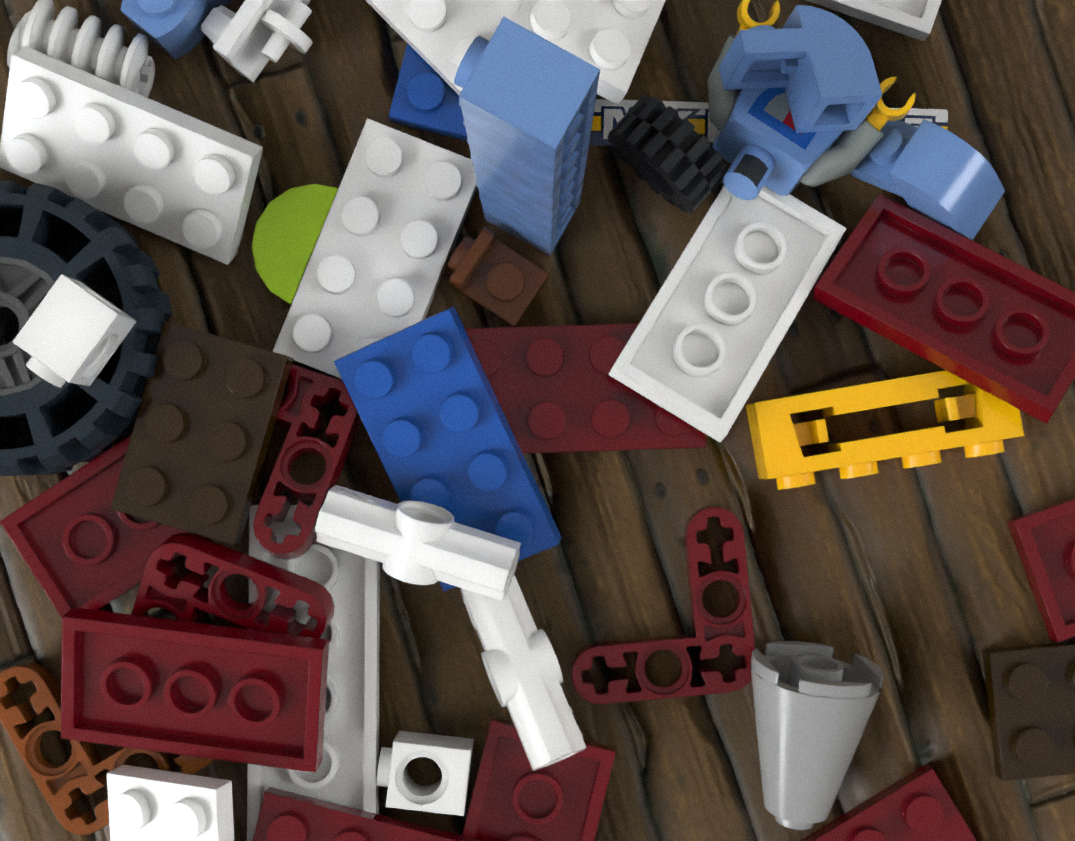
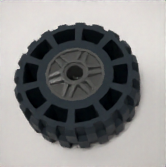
M12 180L0 181V475H51L70 471L73 465L80 462L92 461L112 448L111 443L119 436L129 437L132 434L138 410L143 400L142 397L148 377L153 378L158 356L155 355L164 321L173 315L169 296L159 290L156 281L160 276L159 270L150 255L139 249L135 243L136 238L127 229L83 200L71 197L57 188L34 183L28 188ZM61 274L84 283L137 321L90 387L67 381L62 388L54 386L26 366L31 355L13 343V340Z

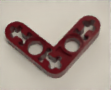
M291 365L287 379L289 384L288 394L280 404L274 424L289 431L260 501L253 524L255 537L266 553L282 560H291L302 556L315 541L317 535L315 527L319 511L324 504L328 491L337 483L360 422L358 411L343 381L296 365ZM335 397L340 398L342 410L346 414L344 417L334 415L329 422L326 436L329 442H337L335 447L332 448L317 438L322 426V418L316 407L318 404L328 406L332 398ZM306 431H308L316 438L307 437L303 435ZM315 453L326 461V471L322 478L316 483L309 485L299 484L294 481L290 474L291 465L294 460L302 454ZM285 489L299 499L314 500L311 507H307L301 501L298 502L293 520L297 527L301 529V532L298 536L287 535L281 544L276 543L277 536L269 528L272 520L283 522L287 516L291 503L287 496H280L281 491Z
M709 506L697 510L689 517L685 525L684 545L693 634L602 642L585 646L575 656L571 668L574 688L583 699L595 704H611L729 693L742 689L751 681L750 665L752 651L755 649L745 538L741 522L734 513L724 508ZM716 517L719 526L729 528L730 539L720 541V560L728 562L734 559V572L713 569L699 575V561L712 564L709 545L698 542L696 538L697 531L707 529V518ZM717 580L730 582L737 593V603L734 609L723 616L709 614L704 609L702 603V594L706 586ZM725 644L729 645L731 652L735 655L743 657L742 664L732 667V677L723 678L721 672L714 667L698 668L702 681L690 683L693 666L686 650L687 647L698 646L696 656L700 660L718 657L720 646ZM658 650H670L679 657L681 664L678 677L666 685H658L651 682L646 677L644 671L645 662L648 657ZM636 652L633 669L640 685L638 688L626 689L628 685L627 675L608 678L607 688L603 690H595L592 680L582 679L581 677L582 671L592 668V658L604 657L607 667H626L627 664L623 653Z
M183 532L171 535L150 555L131 615L148 617L149 609L159 607L170 611L178 621L196 623L200 610H203L252 630L320 638L334 616L335 606L332 596L327 589L314 580L195 534ZM177 553L186 557L185 567L191 570L185 577L175 574L177 564L171 561V559ZM213 565L217 566L219 570L210 581L209 588L204 587V583L210 577V575L205 573ZM233 574H241L250 578L256 585L258 592L257 600L245 604L232 599L226 589V578ZM274 589L280 591V594L273 602L277 605L270 613L265 611L264 607L272 597ZM299 600L309 604L308 615L311 618L306 624L295 620L296 610L293 607Z

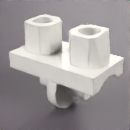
M245 0L236 13L220 5L211 10L201 25V31L214 43L212 48L240 75L254 83L268 61L271 60L277 63L288 46L300 53L306 54L313 44L312 40L300 30L312 13V10L307 6L311 0Z

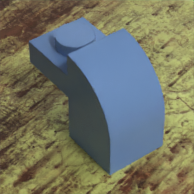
M796 5L782 29H775L769 25H760L747 30H739L718 67L724 90L785 87L796 133L856 130L883 96L871 53L862 37L851 25L837 15L813 6Z
M923 119L919 127L900 120L888 121L881 129L885 135L850 173L852 177L903 197L911 210L973 241L1005 192L994 168L967 142L930 121Z

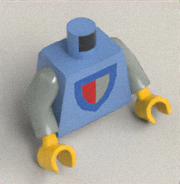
M742 0L738 6L737 19L740 24L739 30H747L760 25L772 26L780 13V4L777 0L769 11L767 21L759 23L752 20L748 15L747 8L751 0ZM729 34L707 82L709 119L719 129L712 148L718 151L721 157L731 164L723 177L724 186L731 194L743 200L755 199L764 186L778 195L788 196L800 183L816 187L850 174L885 135L881 130L888 121L901 120L908 115L916 96L914 92L906 105L900 109L888 108L883 103L881 97L856 130L796 133L785 87L739 90L723 89L718 67L736 37L732 34ZM897 77L887 78L880 83L882 94L890 89Z

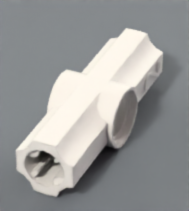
M338 485L333 486L328 491L324 504L319 511L315 532L317 533L316 542L383 563L382 568L385 573L400 581L417 585H430L441 581L501 601L506 597L515 574L521 546L520 542L454 522L455 517L451 512L437 505L413 500L395 504Z
M515 574L503 601L461 588L460 592L463 596V602L484 648L481 656L488 678L502 707L507 706L532 770L535 771L550 766L585 750L586 745L583 735L560 685L563 683V676L556 654L544 630H537Z

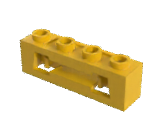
M947 370L760 401L746 405L758 479L776 478L778 490L816 484L815 471L839 468L840 479L879 473L877 461L901 457L903 469L937 464L942 462L940 450L963 446L966 458L1005 452L1004 439L1024 436L1020 409ZM964 386V395L934 400L938 423L965 418V429L945 432L944 426L929 427L828 444L829 452L803 456L800 446L829 442L826 420L820 419L793 424L790 417L791 414L822 409L824 418L939 398L938 389Z

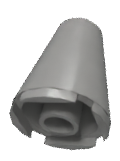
M774 641L766 643L765 655L755 648L752 651L750 665L763 802L765 809L775 816L776 822L780 825L795 830H807L812 828L814 823L823 822L829 816L881 692L884 673L879 665L856 653L853 654L852 664L833 659L834 647L801 641Z

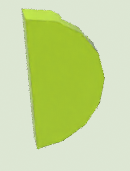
M320 184L290 188L272 200L256 222L251 246L256 271L268 289L290 305H292L339 188Z

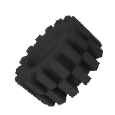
M650 95L642 96L607 136L608 140L612 143L611 146L614 151L622 156L621 160L627 166L632 167L636 171L634 174L641 181L644 179L650 185V189L657 195L659 193L662 194L666 202L672 206L676 205L679 210L687 211L689 214L693 213L721 183L728 170L727 165L721 161L723 158L719 152L709 147L710 141L704 135H699L694 130L695 126L687 119L683 121L679 117L678 111L671 106L666 108L662 100L656 97L652 99Z

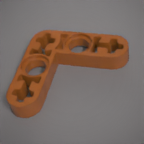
M25 662L0 673V722L56 819L69 832L77 835H88L109 825L108 798L94 808L96 817L90 810L80 814L76 810L74 803L82 797L81 791L88 795L107 784V774L104 772V769H108L110 772L122 765H127L132 754L146 753L152 756L157 762L159 770L191 775L215 760L187 755H179L173 759L172 753L124 747L102 760L93 743L70 740L72 750L69 760L62 765L52 764L42 756L40 742L47 731L55 730L61 732V688L46 667L38 663ZM16 679L21 684L30 681L35 684L37 692L30 697L31 705L27 701L19 704L13 701L11 694L19 688ZM51 709L55 718L46 720L29 731L25 723ZM175 762L182 767L180 771L175 769Z

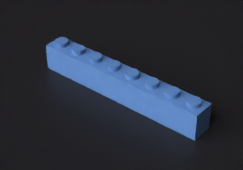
M503 16L490 41L479 35L471 43L458 67L454 84L463 88L459 95V106H461L463 114V125L466 128L467 143L471 152L470 158L473 161L477 180L476 186L479 189V198L481 199L485 221L551 256L581 201L600 69Z

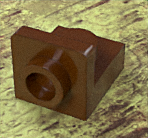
M484 227L477 239L467 235L458 245L447 265L454 270L449 281L455 290L511 327L518 325L549 278L547 272L497 240L496 234Z

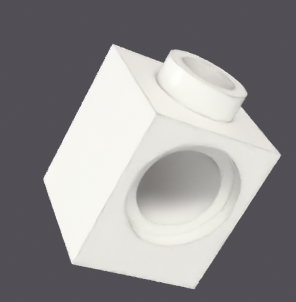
M61 274L13 340V343L31 355L26 366L47 382L59 388H62L66 381L90 387L137 321L84 283Z
M399 730L393 741V747H382L379 757L377 786L388 787L386 807L464 816L474 739ZM418 757L430 758L440 767L442 778L433 785H419L409 776L407 764Z

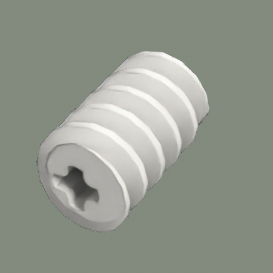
M38 0L33 9L25 13L16 25L7 49V65L9 68L11 54L27 46L149 98L155 77V63L153 58L148 55L149 39L147 35L138 33L133 38L130 46L125 47L126 33L123 26L114 24L107 32L105 38H101L102 22L99 17L90 15L84 21L81 28L77 29V9L66 6L60 11L56 20H54L55 5L53 0Z

